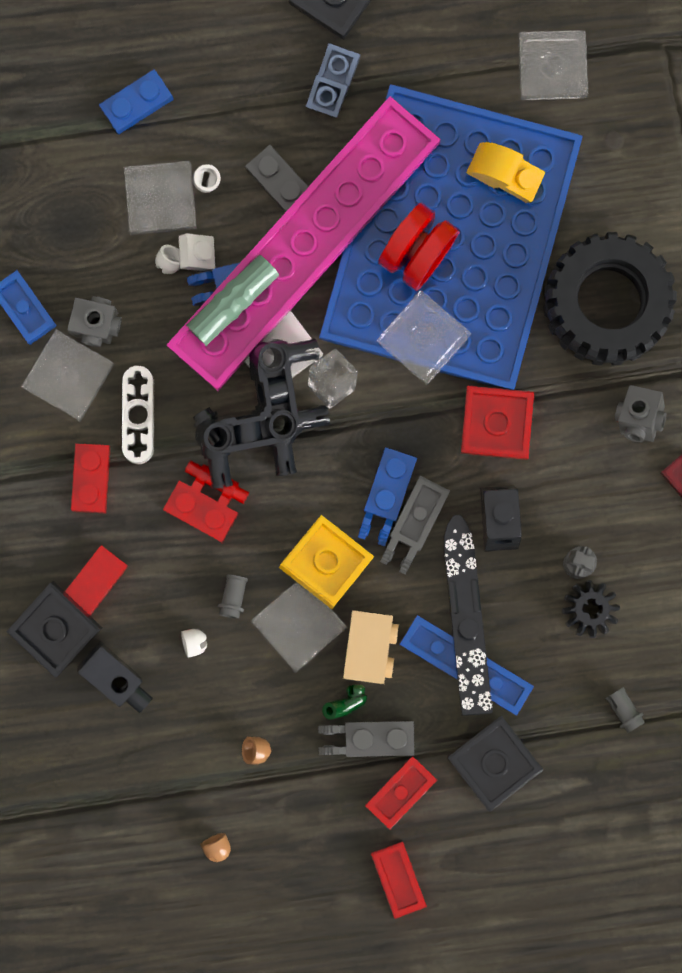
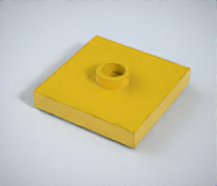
M321 515L280 564L279 568L329 608L333 609L374 556Z

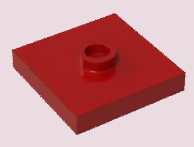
M467 386L461 454L528 460L534 392Z

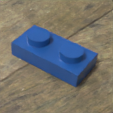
M154 69L100 103L99 106L119 135L171 102L173 96Z
M18 270L0 281V304L29 345L57 326Z

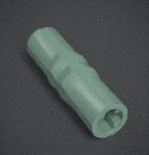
M259 254L237 277L228 282L224 289L217 293L211 302L186 326L207 346L223 329L237 319L243 310L252 304L279 276V273Z

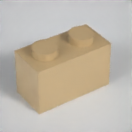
M352 610L343 679L384 684L385 678H392L394 658L388 657L389 644H396L399 624L392 623L393 616Z

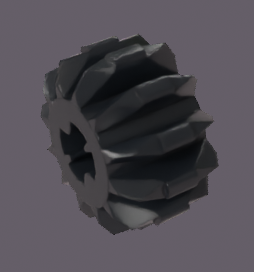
M591 580L585 582V592L578 584L574 585L572 588L578 598L566 594L564 600L573 606L561 609L562 614H573L574 617L565 623L566 626L571 627L578 622L579 626L576 630V635L582 636L586 627H588V635L591 639L596 638V626L604 635L609 633V628L604 621L614 625L617 624L618 619L610 615L609 612L620 610V605H609L608 602L616 597L615 592L603 596L602 594L606 588L604 583H600L594 592ZM587 600H591L592 605L599 608V613L593 614L595 619H590L589 613H583L582 608L588 605Z

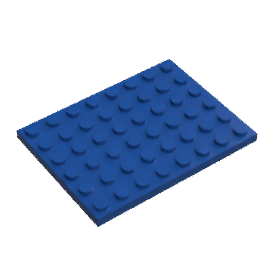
M390 84L386 100L392 97L441 139L440 144L343 251L319 338L327 342L478 383L514 390L583 136ZM490 142L510 148L524 155L523 160L546 172L531 203H525L501 188H492L466 173L479 143ZM422 202L435 212V221L428 234L438 223L445 220L460 229V233L430 278L418 291H415L403 282V272L410 260L399 271L390 273L380 266L378 260L400 223Z

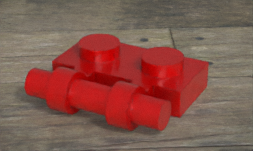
M190 460L184 472L195 477V481L192 486H189L179 480L163 511L223 543L238 516V512L228 507L230 501L233 498L244 504L250 492L239 487L240 483L231 479L233 482L232 486L225 487L223 485V488L216 489L222 492L218 501L201 493L205 484L209 486L212 484L209 466L206 464L201 466Z

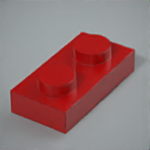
M75 444L72 512L106 513L110 462L109 445Z
M412 756L365 806L390 830L437 779Z

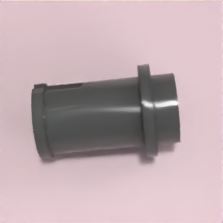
M227 574L222 603L218 604L217 608L220 609L219 615L239 619L240 613H244V609L241 606L248 579Z
M624 687L605 698L622 723L620 728H625L627 733L645 723L642 718L643 712H638Z

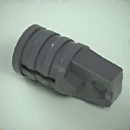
M586 546L572 549L565 555L563 560L564 571L574 579H582L589 576L597 566L595 553Z

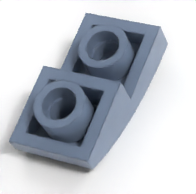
M329 43L306 107L337 118L361 54Z

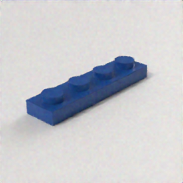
M417 615L399 645L458 680L453 637ZM487 658L491 701L517 716L534 686Z

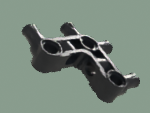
M315 338L289 344L283 340L259 343L249 355L251 380L255 381L258 405L255 406L256 410H252V414L233 417L224 415L202 422L197 427L195 439L201 447L202 456H204V459H208L212 489L223 488V485L225 487L233 485L228 456L231 455L230 452L268 445L272 447L276 476L297 473L292 443H295L296 436L301 434L302 430L329 426L330 417L325 418V416H322L329 414L326 405L298 410L296 405L291 365L292 363L319 359V351L312 350L306 352L308 349L319 348ZM270 348L273 351L274 360L270 366H266L263 363L262 357L264 352ZM281 415L284 419V427L280 432L276 433L273 428V422L277 416ZM217 427L220 431V439L216 444L211 445L208 441V434L213 428Z

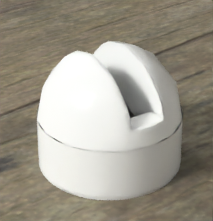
M202 165L193 174V184L201 192H212L220 183V173L212 165ZM204 172L209 173L206 187L201 185Z
M163 245L156 255V267L161 268L162 273L173 274L180 269V252L178 248L172 245Z
M199 629L181 631L183 647L187 658L197 656L205 651L207 648L206 634Z

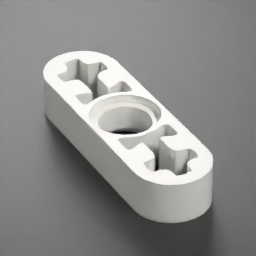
M143 366L130 367L124 373L122 380V451L124 456L134 464L146 463L154 453V379L150 371ZM138 373H141L143 379L148 380L147 384L141 385V396H148V401L142 399L128 401L129 396L136 397V389L129 382L134 380ZM135 406H142L147 409L148 417L142 424H134L129 420V412ZM129 429L135 431L148 429L147 435L141 433V443L147 446V451H141V457H135V453L129 451V446H134L136 443V435L134 433L128 435Z

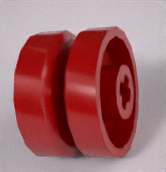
M422 202L400 223L378 260V264L390 273L399 271L410 260L403 272V282L415 291H418L430 278L460 233V229L445 220L438 223L428 234L435 221V212Z

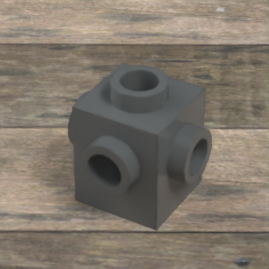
M92 296L91 301L75 297L67 330L71 336L82 338L81 343L101 347V343L111 344L112 336H118L122 317L118 316L115 306H111L112 301ZM100 319L97 324H93L95 320Z
M629 385L625 401L618 403L615 413V421L619 423L621 435L634 442H643L644 440L654 442L657 431L662 432L666 422L667 413L664 412L663 392Z

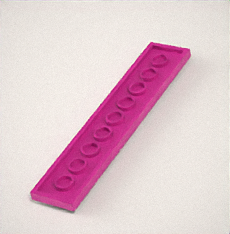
M389 97L170 340L167 347L213 388L219 391L245 362L252 350L270 334L440 144L441 139L392 97ZM260 254L275 268L279 276L248 308L242 311L237 319L232 321L205 346L186 325L211 302L217 293L224 289L228 282L237 277Z

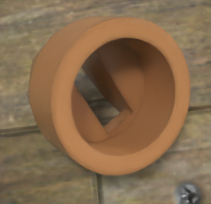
M247 737L242 745V757L245 763L261 764L267 761L271 754V747L266 739Z
M225 833L216 834L201 843L205 856L213 862L226 860L231 851L230 843Z

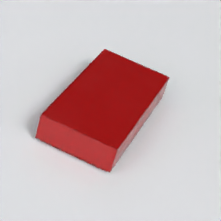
M101 545L65 592L91 616L129 566Z
M403 841L371 853L394 919L427 907Z

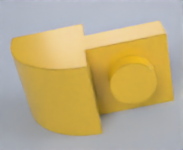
M482 142L479 143L466 173L492 188H501L525 203H531L546 172L523 160L524 155L510 148L495 143Z

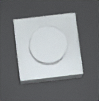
M188 233L179 236L180 269L208 272L215 268L213 236Z

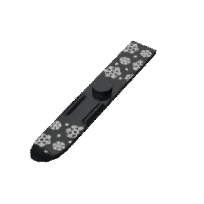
M454 515L447 524L444 534V558L461 716L492 714L474 543L467 522L461 515Z

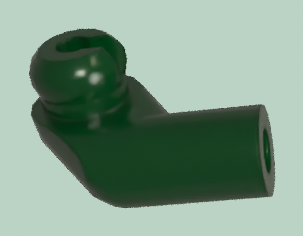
M349 685L346 689L347 698L324 704L322 712L325 718L331 720L343 717L364 705L367 700V695L364 693V685Z

